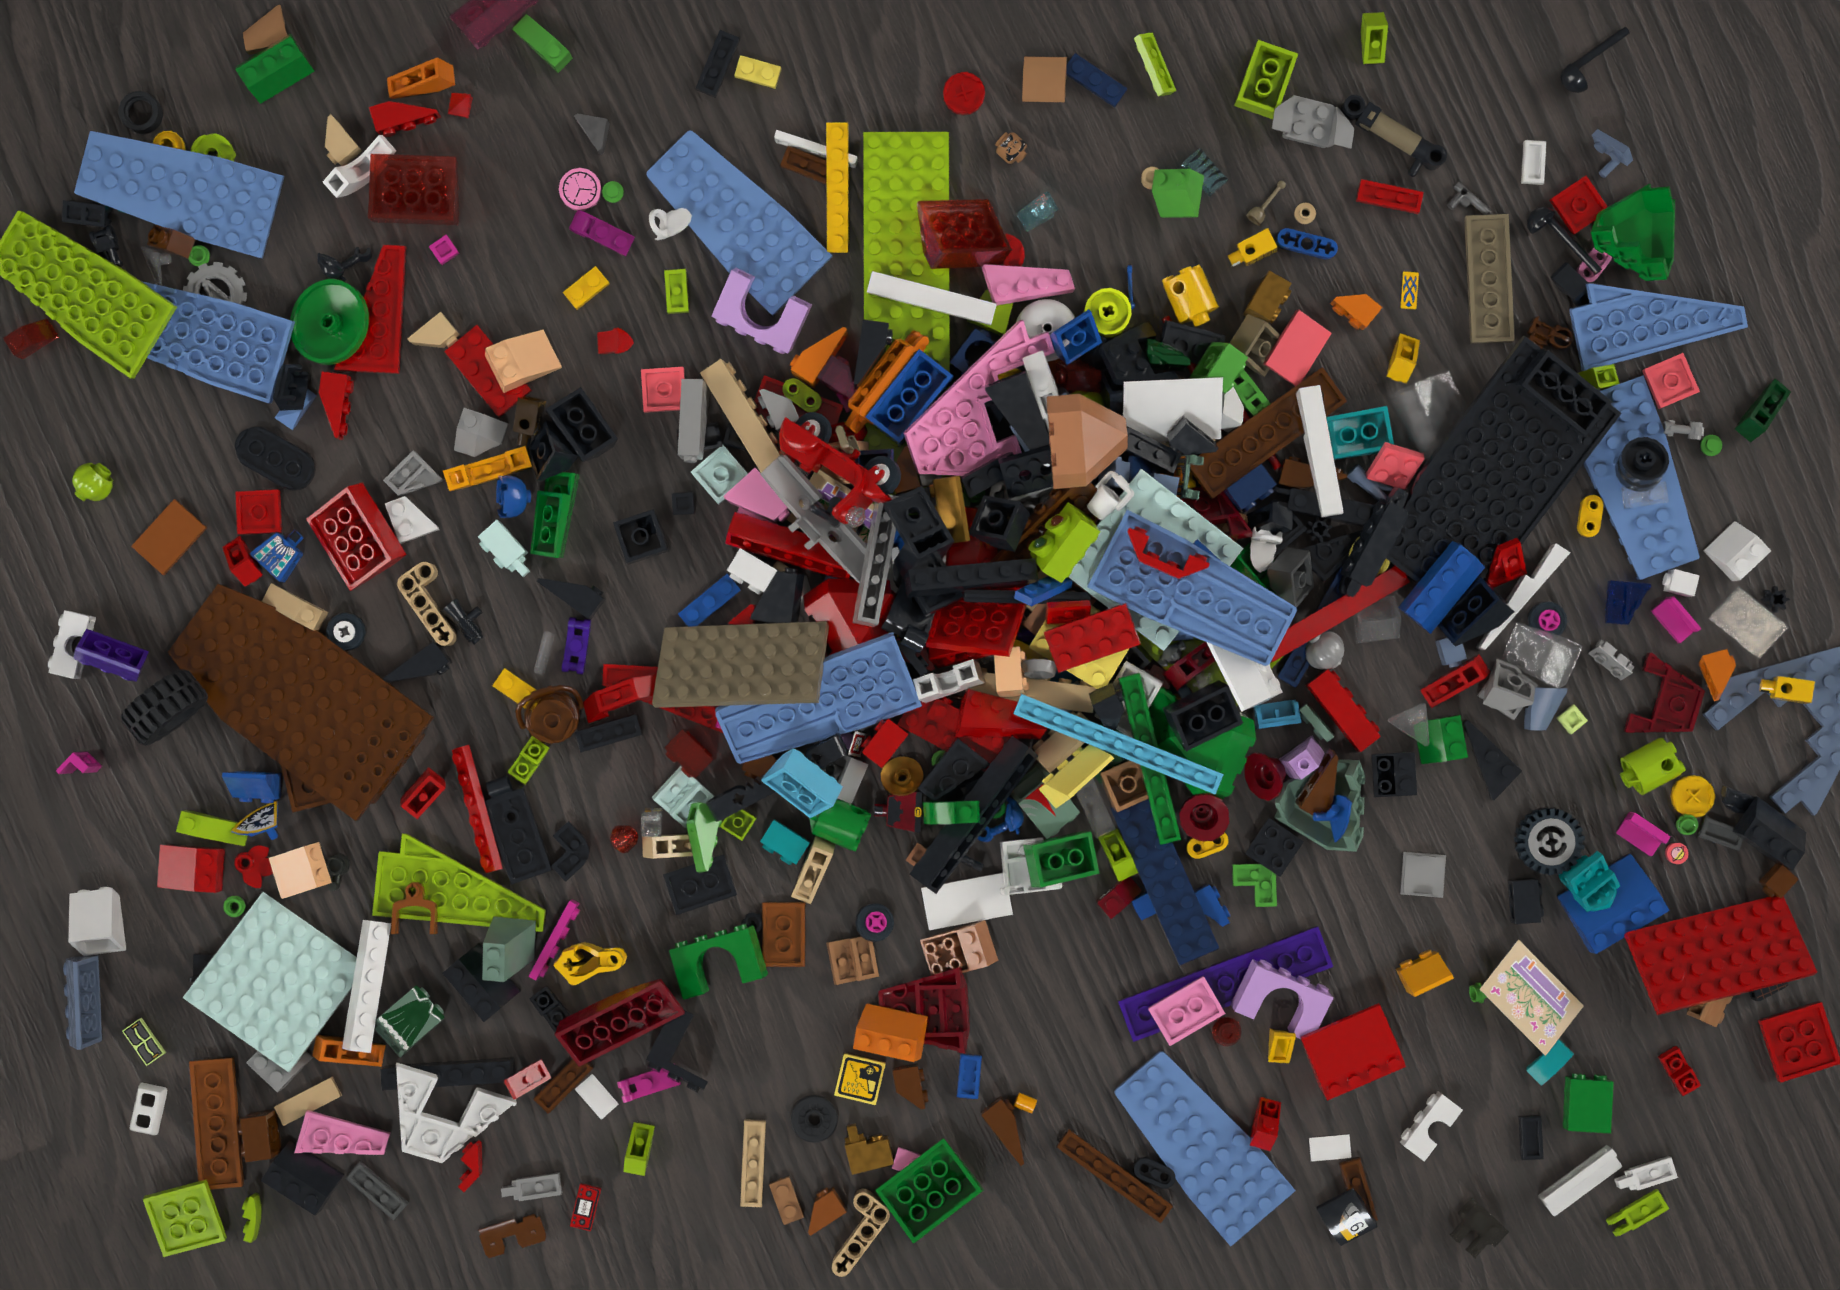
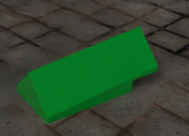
M562 472L546 479L544 491L537 490L530 554L554 558L564 557L580 474Z

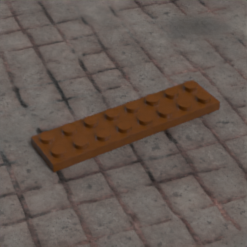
M1323 367L1216 444L1219 449L1216 452L1199 455L1204 457L1203 465H1190L1191 473L1210 499L1216 497L1304 433L1296 397L1299 388L1320 385L1326 416L1347 402Z

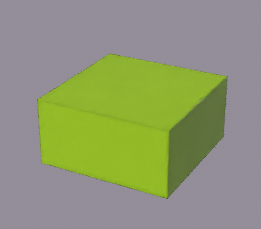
M742 809L725 818L720 827L743 841L757 817Z

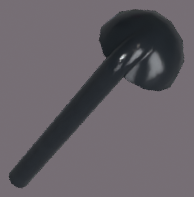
M1622 28L1577 61L1568 64L1560 76L1561 83L1565 88L1574 93L1586 91L1588 89L1587 81L1579 69L1630 34L1628 28Z
M1544 206L1537 207L1529 214L1527 228L1531 234L1548 224L1595 275L1602 270L1590 255L1553 217L1555 211Z

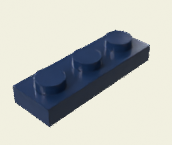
M1076 53L1067 64L1068 77L1114 108L1127 91V88Z

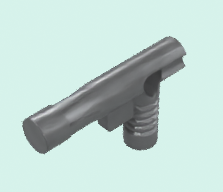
M1460 182L1454 186L1458 193L1447 204L1448 208L1454 210L1459 203L1464 207L1471 203L1483 215H1486L1491 210ZM1461 190L1465 191L1466 194L1462 195Z

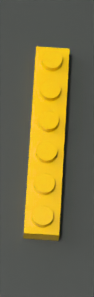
M826 123L827 252L848 253L849 125L848 123Z

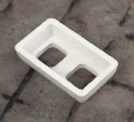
M140 1083L129 1127L131 1131L150 1135L158 1134L168 1091L167 1088ZM143 1093L155 1096L153 1107L141 1104ZM139 1114L150 1116L151 1120L148 1128L137 1126L136 1122Z

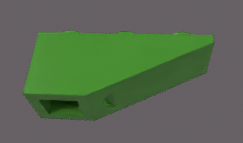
M701 802L691 804L686 823L696 872L699 873L708 871L713 863L712 852L718 841L716 836L718 827L722 823V820L716 822L707 804Z

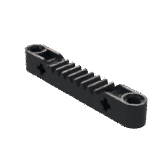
M836 733L809 747L805 757L812 763L817 764L821 769L845 756L849 751L840 734ZM812 753H815L816 755H821L819 757V762H816V760H810L812 758ZM755 778L753 786L749 782L746 783V787L742 785L734 786L711 798L706 804L715 821L718 822L775 793V791L764 782H760ZM736 793L744 795L742 802L739 799L735 800Z

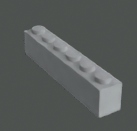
M888 494L892 498V500L899 497ZM877 502L874 504L852 623L871 627L879 623L896 532L893 522L883 507L885 503Z

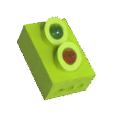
M1069 502L1060 514L1053 516L1046 522L1045 528L1048 530L1045 534L1035 539L1028 547L1029 551H1031V556L1036 559V563L1041 571L1061 583L1070 576L1074 566L1084 557L1086 550L1097 540L1101 532L1088 514Z

